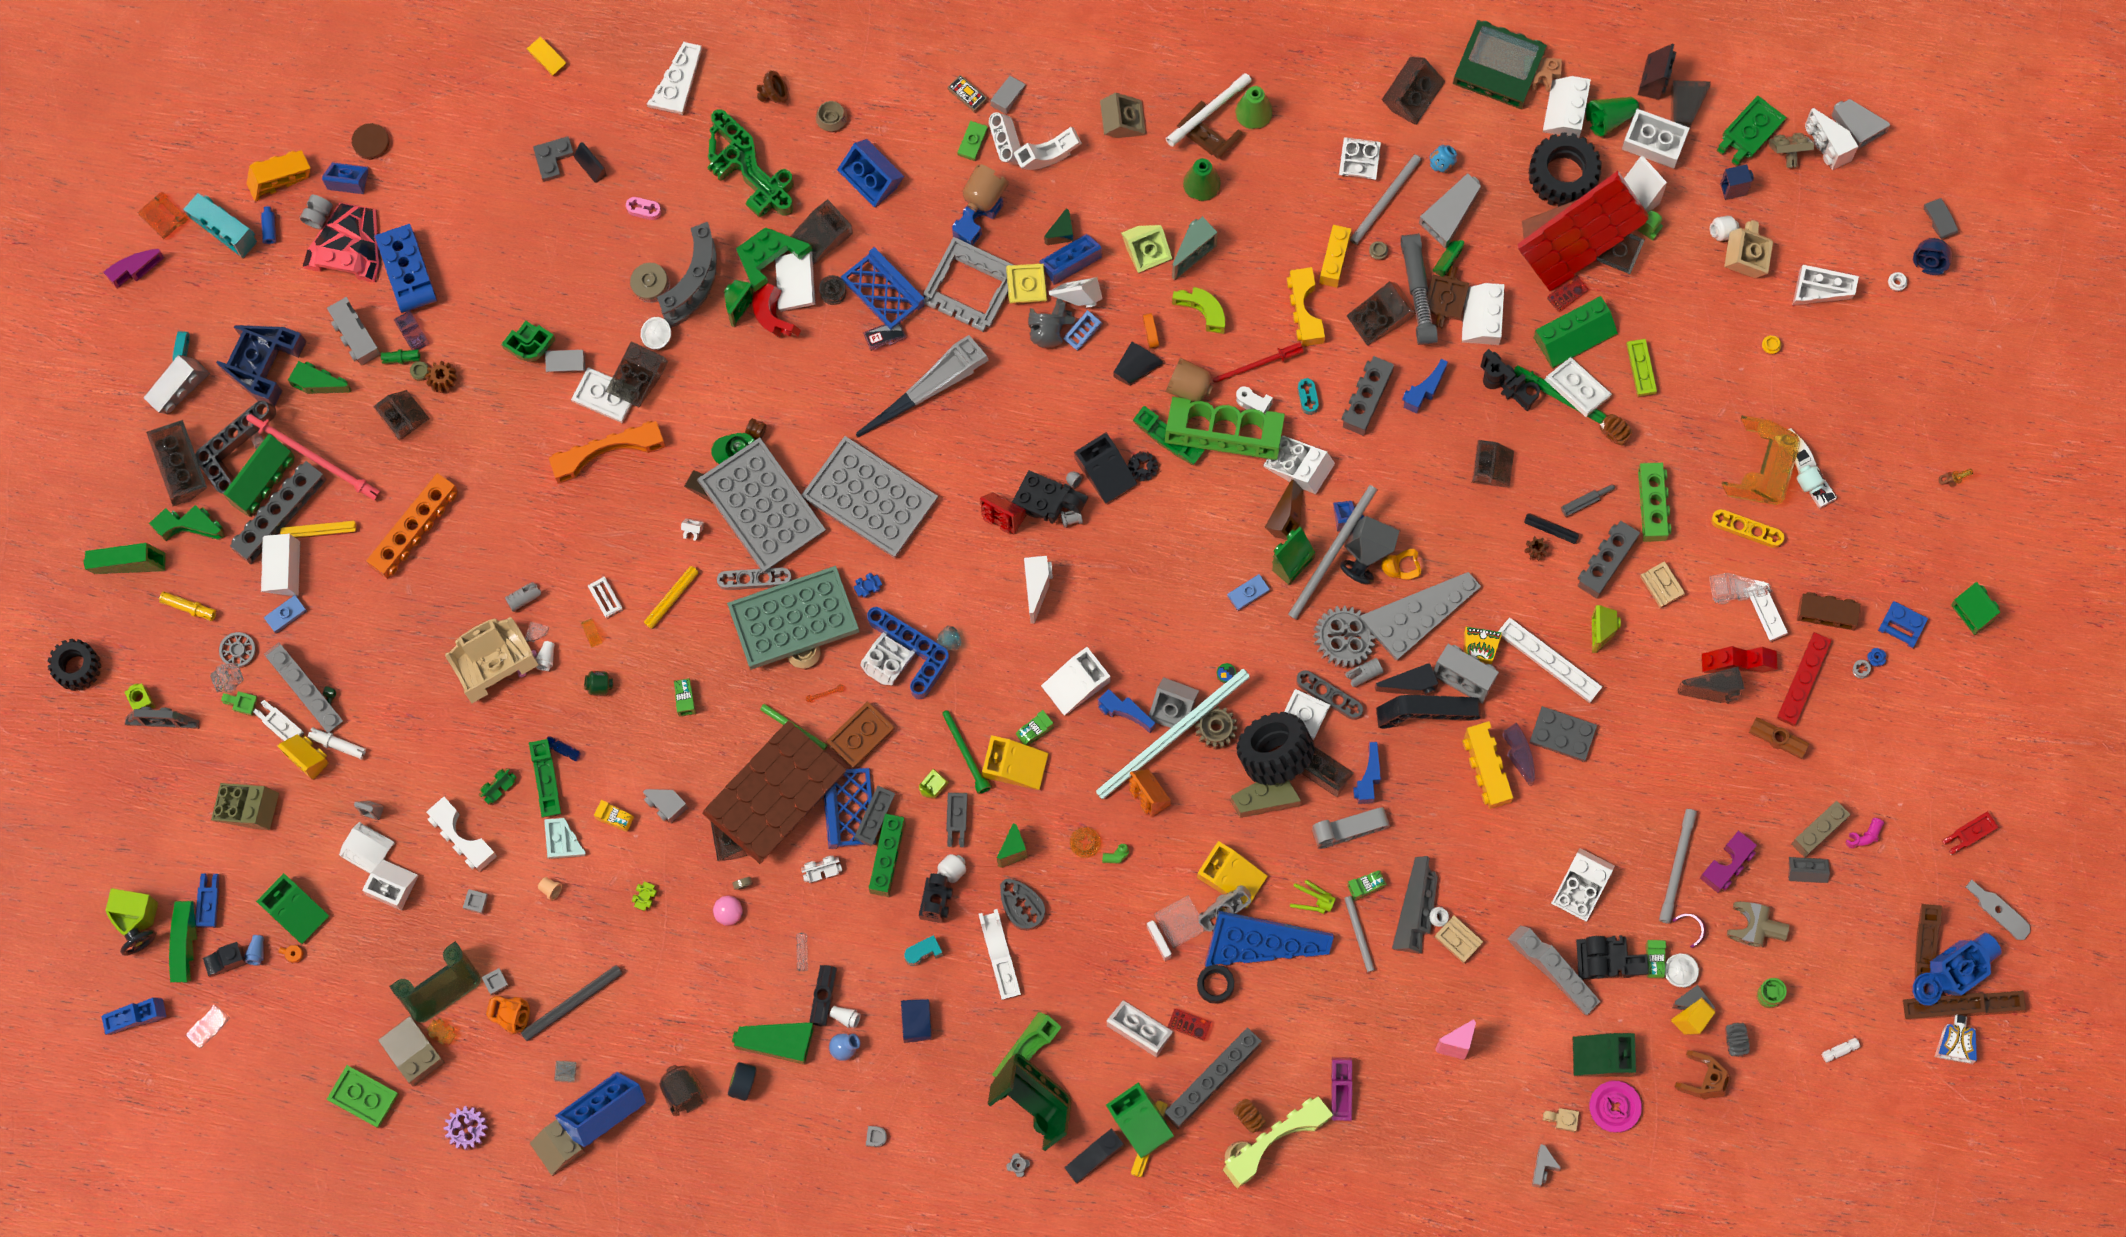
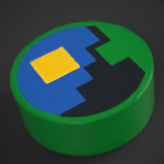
M1228 663L1220 665L1217 669V678L1222 683H1226L1236 675L1234 666Z

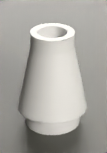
M544 641L542 648L535 658L538 663L537 669L549 671L553 667L554 643Z
M833 1006L830 1017L848 1028H856L861 1014L857 1013V1010Z

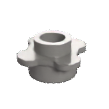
M1016 1153L1012 1156V1160L1006 1165L1008 1171L1016 1173L1017 1177H1022L1025 1169L1030 1166V1162L1027 1159L1024 1160Z

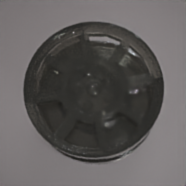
M831 275L821 281L819 291L822 300L826 304L838 305L843 302L846 297V287L840 277Z

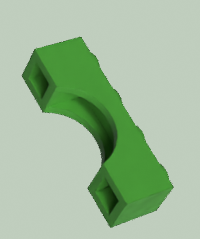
M1038 1012L992 1076L996 1078L1007 1061L1017 1053L1029 1061L1039 1048L1052 1041L1061 1029V1026L1048 1015Z

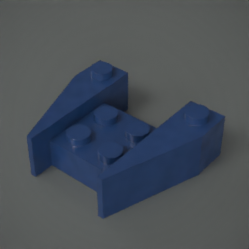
M235 325L234 329L240 335V338L227 364L220 361L216 363L224 373L257 401H265L275 407L282 389L276 382L265 378L279 351L299 358L307 341L301 333L285 327Z

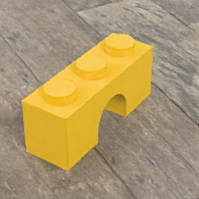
M1333 225L1319 284L1338 288L1344 257L1350 239V228Z

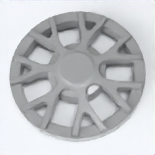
M241 632L227 635L219 647L222 661L234 668H240L249 664L254 658L256 651L255 643L251 637ZM242 636L247 638L244 644L240 643ZM235 637L237 642L231 644L229 639ZM224 645L230 646L229 651L223 650ZM252 645V650L246 651L245 647ZM231 654L233 657L226 661L224 657ZM244 654L250 656L247 660L242 658ZM235 658H240V664H234Z

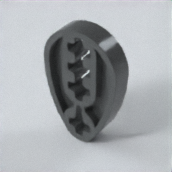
M1013 879L1003 880L1000 885L1001 900L1011 923L1021 930L1037 928L1045 917V906L1042 899L1032 889ZM1006 884H1008L1009 886H1011L1012 884L1014 885L1012 888L1015 896L1009 890L1006 892L1004 891L1006 889ZM1018 899L1020 901L1025 900L1024 906L1027 909L1031 908L1030 914L1032 916H1037L1036 923L1028 922V915L1022 914L1023 908L1021 906L1016 907Z

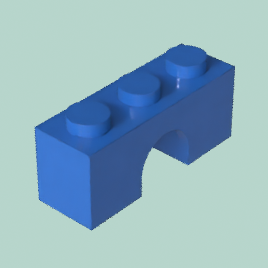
M1000 197L995 206L988 211L977 210L975 212L966 207L961 219H957L952 226L953 237L973 246L982 235L981 227L974 220L979 216H987L993 220L1003 207V199Z

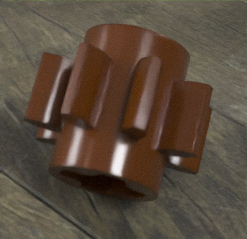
M1534 536L1532 542H1526L1529 548H1526L1524 552L1529 553L1530 560L1537 558L1540 561L1541 556H1547L1545 550L1548 549L1549 544H1544V538L1540 540Z

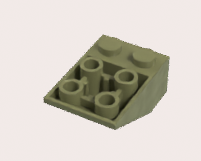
M220 783L211 820L252 829L270 830L279 793L265 786Z

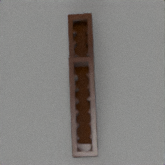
M2023 990L1941 996L1933 1005H1923L1915 998L1903 999L1905 1020L1955 1017V1015L1977 1016L2025 1013L2026 1011Z

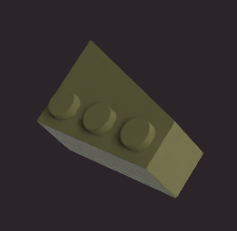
M1289 780L1285 781L1284 784L1276 783L1271 786L1268 783L1263 785L1255 782L1230 798V802L1240 818L1275 810L1279 811L1290 807H1300L1301 800Z

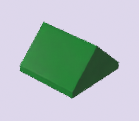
M1015 823L1012 824L997 856L998 867L1001 868L1027 859V851Z

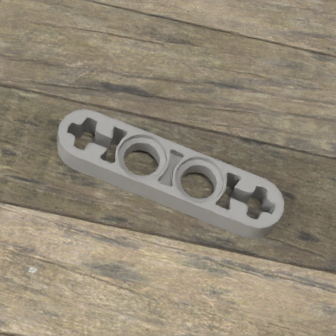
M770 568L764 573L760 569L723 571L717 576L718 586L723 590L772 588L792 580L791 573L786 568ZM772 573H774L775 577H781V574L785 573L787 578H785V581H781L780 578H774L775 582H772ZM761 574L769 576V580L766 583H761L758 580ZM748 575L750 581L747 584L740 583L741 576ZM733 576H736L737 584L734 585V581H728L727 584L724 585L723 581L721 580H724V577H728L729 580H734Z

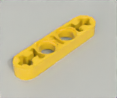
M1722 509L1716 510L1712 515L1711 522L1718 529L1771 548H1778L1784 541L1782 531ZM1720 515L1723 516V520L1721 523H1719L1718 518H1716ZM1732 518L1730 525L1727 526V521H1729V519ZM1741 521L1744 528L1737 530L1734 528L1733 523ZM1755 527L1761 529L1762 535L1754 536L1751 532L1752 529ZM1766 531H1768V534H1767V537H1766V540H1765V539H1763V537L1765 536ZM1774 535H1777L1778 540L1776 541V543L1773 542V538H1771Z

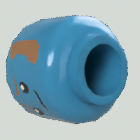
M1440 145L1430 154L1431 168L1437 172H1447L1456 164L1457 152L1450 145Z

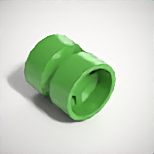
M1777 978L1767 979L1757 991L1759 1003L1766 1008L1778 1006L1786 996V986L1783 981Z

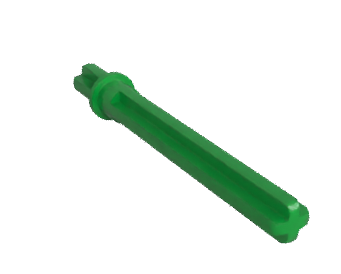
M1519 365L1514 368L1516 377L1523 373L1526 376L1525 383H1536L1541 391L1578 411L1549 383L1534 374V371L1530 372ZM1596 409L1587 417L1601 424L1606 414Z

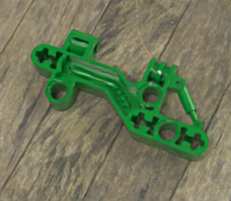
M718 109L713 111L711 114L713 126L710 128L711 138L709 139L708 160L711 163L708 166V170L710 172L713 171V174L718 176L717 179L719 181L724 180L734 170H740L745 183L755 191L748 198L746 206L759 218L772 208L782 216L790 215L793 212L791 197L787 193L794 185L791 172L787 169H781L770 178L757 165L753 137L724 110ZM732 130L737 131V133L733 135L729 134V132ZM716 132L730 143L719 155H716ZM730 155H737L734 159L728 158ZM783 178H788V179H789V180H788L787 182H785V183L781 182V179H783Z

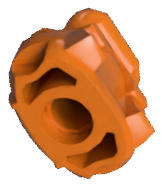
M494 996L489 999L486 1015L491 1022L499 1024L506 1032L517 1034L522 1033L526 1027L530 1008L528 1002L521 997L505 999L501 996ZM497 1001H499L500 1006L497 1017H493Z

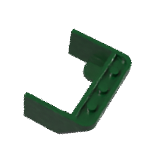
M1017 1053L1012 1056L990 1085L988 1105L991 1107L998 1100L1005 1099L1007 1095L1034 1116V1129L1044 1136L1042 1149L1046 1151L1068 1133L1071 1098L1065 1090L1021 1054Z

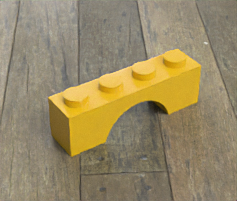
M1310 267L1290 270L1289 277L1286 280L1288 289L1291 288L1292 290L1290 303L1291 306L1295 307L1293 320L1294 323H1298L1299 328L1296 330L1297 341L1301 340L1302 347L1323 344L1325 334L1322 319L1311 316L1304 307L1305 298L1315 291L1313 269Z

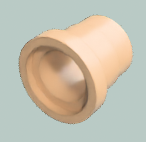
M544 877L538 885V890L542 891L549 900L553 901L559 896L562 884Z

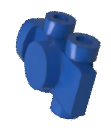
M869 573L865 576L867 580L863 581L862 578H859L855 581L857 585L853 587L858 597L863 596V598L870 596L872 591L877 593L881 590L880 587L883 585L878 575L873 576L872 573Z

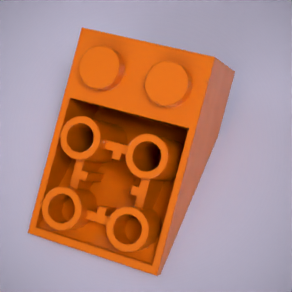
M1149 769L1130 772L1129 792L1134 799H1139L1140 807L1146 815L1149 813L1152 818L1171 805L1170 798Z

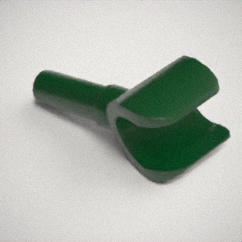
M326 686L323 690V696L328 698L327 702L330 705L336 696V691Z

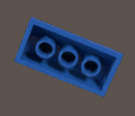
M616 1072L556 1114L555 1117L573 1141L586 1147L599 1136L608 1132L613 1126L622 1122L631 1113L637 1111L646 1103V1100L638 1083Z

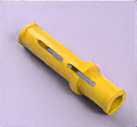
M165 591L159 597V603L188 612L193 617L198 616L209 621L215 619L216 610L205 607L199 602H191Z

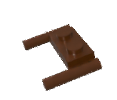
M1200 101L1177 124V127L1180 128L1206 107V104ZM1201 122L1187 133L1186 136L1209 154H1214L1217 159H1220L1243 135V132L1238 129L1225 141Z

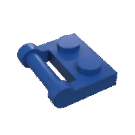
M1893 601L1878 631L1881 633L1886 632L1913 648L1928 618ZM1890 622L1912 633L1913 636L1910 637L1904 634L1903 632L1889 626L1888 623Z

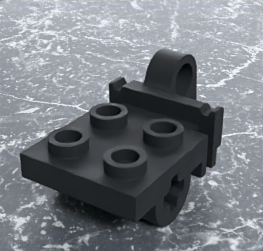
M1488 349L1483 354L1480 367L1485 371L1483 376L1485 387L1497 389L1501 386L1504 389L1501 394L1505 395L1507 400L1511 397L1514 398L1528 411L1539 397V386L1534 382L1524 383L1526 376L1523 373L1518 378L1515 377L1514 369L1508 364L1505 365L1496 352ZM1532 387L1536 390V394L1528 395L1526 389Z
M1028 470L1012 503L1025 509L1027 515L1034 518H1044V521L1049 519L1050 523L1053 524L1056 522L1063 507L1080 514L1088 500V496L1075 491L1067 484H1064L1063 487L1062 484Z
M1619 935L1620 941L1616 940V936H1590L1586 939H1576L1578 975L1581 980L1619 977V972H1622L1623 978L1649 975L1647 954L1628 955L1627 938Z

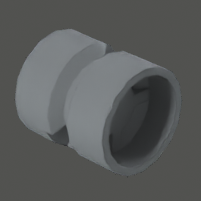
M311 195L306 204L308 208H304L300 220L310 227L321 229L326 220L324 216H328L333 205L320 196Z

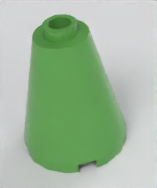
M1258 86L1250 87L1236 106L1238 122L1248 129H1260L1266 126L1272 118V106L1263 89Z

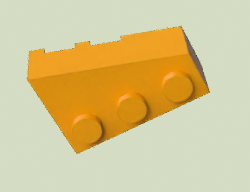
M302 150L297 152L291 151L283 156H274L266 161L252 163L249 166L246 184L256 202L260 200L259 196L268 192L272 195L276 193L275 189L285 184L289 187L309 178L311 168Z

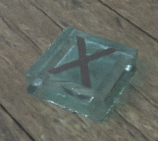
M556 1061L554 1081L575 1083L577 1063Z

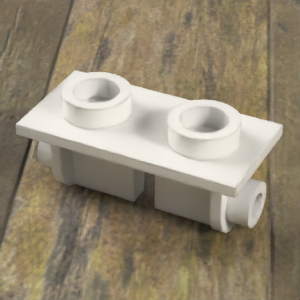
M834 855L823 858L822 862L815 863V861L805 863L804 867L801 868L802 873L806 872L803 875L804 881L811 883L821 880L820 872L824 871L826 878L838 875L842 871L841 865H836L837 862H840L839 858H834Z

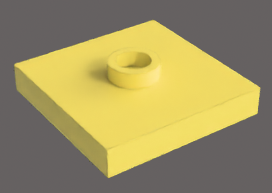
M1044 264L1006 266L1009 304L1047 301Z

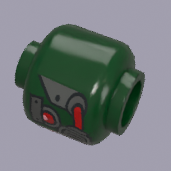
M590 671L588 675H585L584 690L588 691L589 695L605 696L608 694L609 689L613 688V678H609L607 671Z

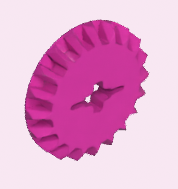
M1609 1081L1601 1084L1595 1089L1589 1102L1591 1117L1596 1125L1610 1133L1627 1131L1636 1124L1641 1115L1639 1095L1630 1085L1624 1082ZM1610 1102L1614 1104L1619 1103L1620 1106L1618 1108L1620 1112L1616 1110L1611 1111L1612 1105Z

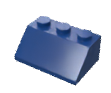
M868 139L855 142L837 169L873 207L878 206L893 193L904 178V175Z

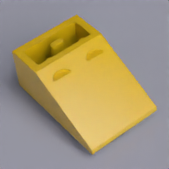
M991 735L982 775L987 779L1040 790L1048 753L1010 739Z
M1219 841L1197 873L1199 880L1222 894H1228L1230 891L1236 890L1237 886H1245L1251 894V902L1268 877L1237 852ZM1246 895L1240 898L1243 904L1248 900Z

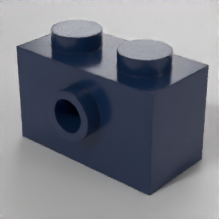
M1747 164L1725 169L1720 182L1725 200L1747 195L1754 180L1753 173L1748 169Z

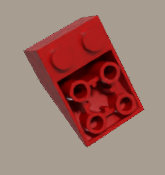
M994 492L980 498L981 514L985 522L1000 526L999 528L1008 534L1010 532L1013 534L1017 532L1026 517L1025 509Z

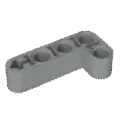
M1380 807L1331 823L1329 820L1318 822L1313 825L1312 832L1318 849H1323L1385 830L1390 827L1384 807Z

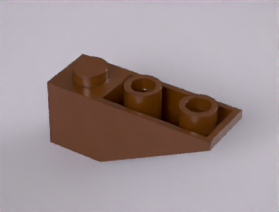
M1291 479L1265 525V528L1274 537L1287 540V535L1293 529L1295 531L1298 529L1301 519L1303 489L1293 479Z

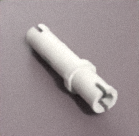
M312 727V732L308 734V739L323 744V747L334 748L360 760L363 759L362 755L366 753V748L337 738L330 732L327 734Z

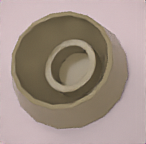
M828 101L821 104L815 118L816 123L823 130L836 131L845 125L848 116L847 111L841 104L835 101Z

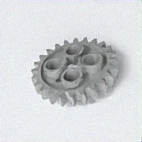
M1336 606L1334 612L1332 609H1329L1327 614L1323 613L1322 619H1318L1316 622L1318 626H1315L1314 630L1317 633L1313 635V638L1318 640L1315 641L1314 645H1320L1317 652L1323 651L1324 654L1321 658L1329 657L1328 663H1331L1332 660L1335 661V667L1339 663H1342L1343 668L1347 666V663L1350 667H1353L1354 663L1359 665L1361 659L1365 661L1368 658L1367 655L1372 653L1370 648H1373L1375 644L1371 641H1374L1376 637L1371 635L1369 629L1358 618L1361 613L1360 610L1354 613V607L1347 611L1346 606H1344L1340 611L1339 607ZM1331 624H1336L1339 630L1332 629ZM1350 625L1356 626L1357 631H1352ZM1331 642L1337 643L1339 649H1334ZM1350 643H1354L1358 650H1353L1350 647Z

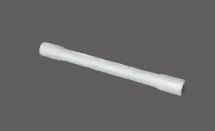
M1244 73L1189 121L1166 137L1167 143L1172 147L1177 144L1187 133L1251 83V77Z

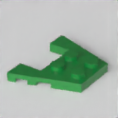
M765 227L737 247L736 250L752 284V288L756 292L768 283L767 277L760 272L761 269L788 250L800 260L812 251V247L806 242Z

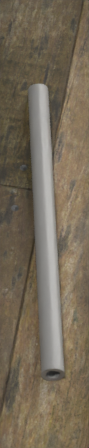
M1368 486L1288 615L1295 620L1378 490L1375 487Z

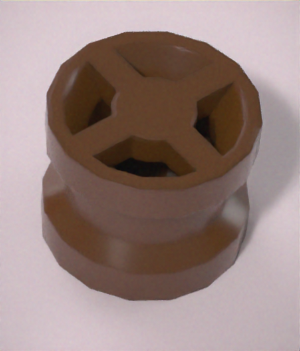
M751 418L745 433L755 437V440L758 438L762 439L767 425L763 422L758 423L756 419Z

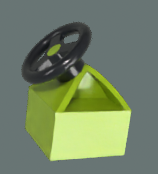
M111 888L105 911L115 928L127 940L120 950L121 954L129 956L141 951L155 939V931H140L153 926L158 902L148 894Z

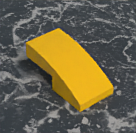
M541 37L527 48V51L538 63L542 64L551 76L566 64L557 52Z

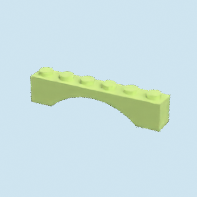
M1316 1097L1314 1100L1312 1098L1306 1100L1302 1104V1109L1299 1111L1294 1109L1287 1115L1288 1119L1283 1123L1281 1120L1271 1127L1272 1131L1270 1133H1262L1256 1138L1257 1142L1251 1146L1249 1143L1240 1150L1242 1154L1238 1157L1233 1155L1225 1161L1226 1166L1223 1171L1237 1189L1254 1177L1262 1154L1274 1141L1293 1132L1315 1131L1331 1119L1333 1114L1319 1097Z

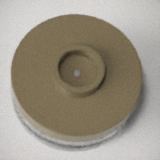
M644 263L633 271L630 285L640 300L654 303L658 301V296L669 291L670 280L664 269L658 264Z

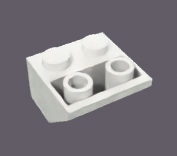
M382 860L371 872L362 891L373 899L402 910L418 875Z

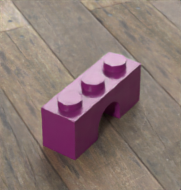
M1738 830L1724 848L1730 854L1732 863L1725 866L1713 860L1700 879L1717 893L1721 889L1725 891L1732 883L1729 879L1733 874L1738 876L1743 870V862L1745 860L1750 861L1756 854L1754 849L1757 845Z

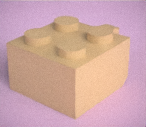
M1751 220L1746 223L1745 229L1739 228L1730 232L1724 267L1753 278L1768 274L1773 241L1759 235V222Z

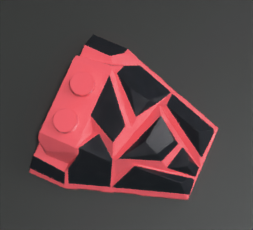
M340 202L307 249L303 268L319 272L322 271V268L354 273L357 279L375 282L380 267V260L378 258L379 248L375 239V235L378 233L376 209Z

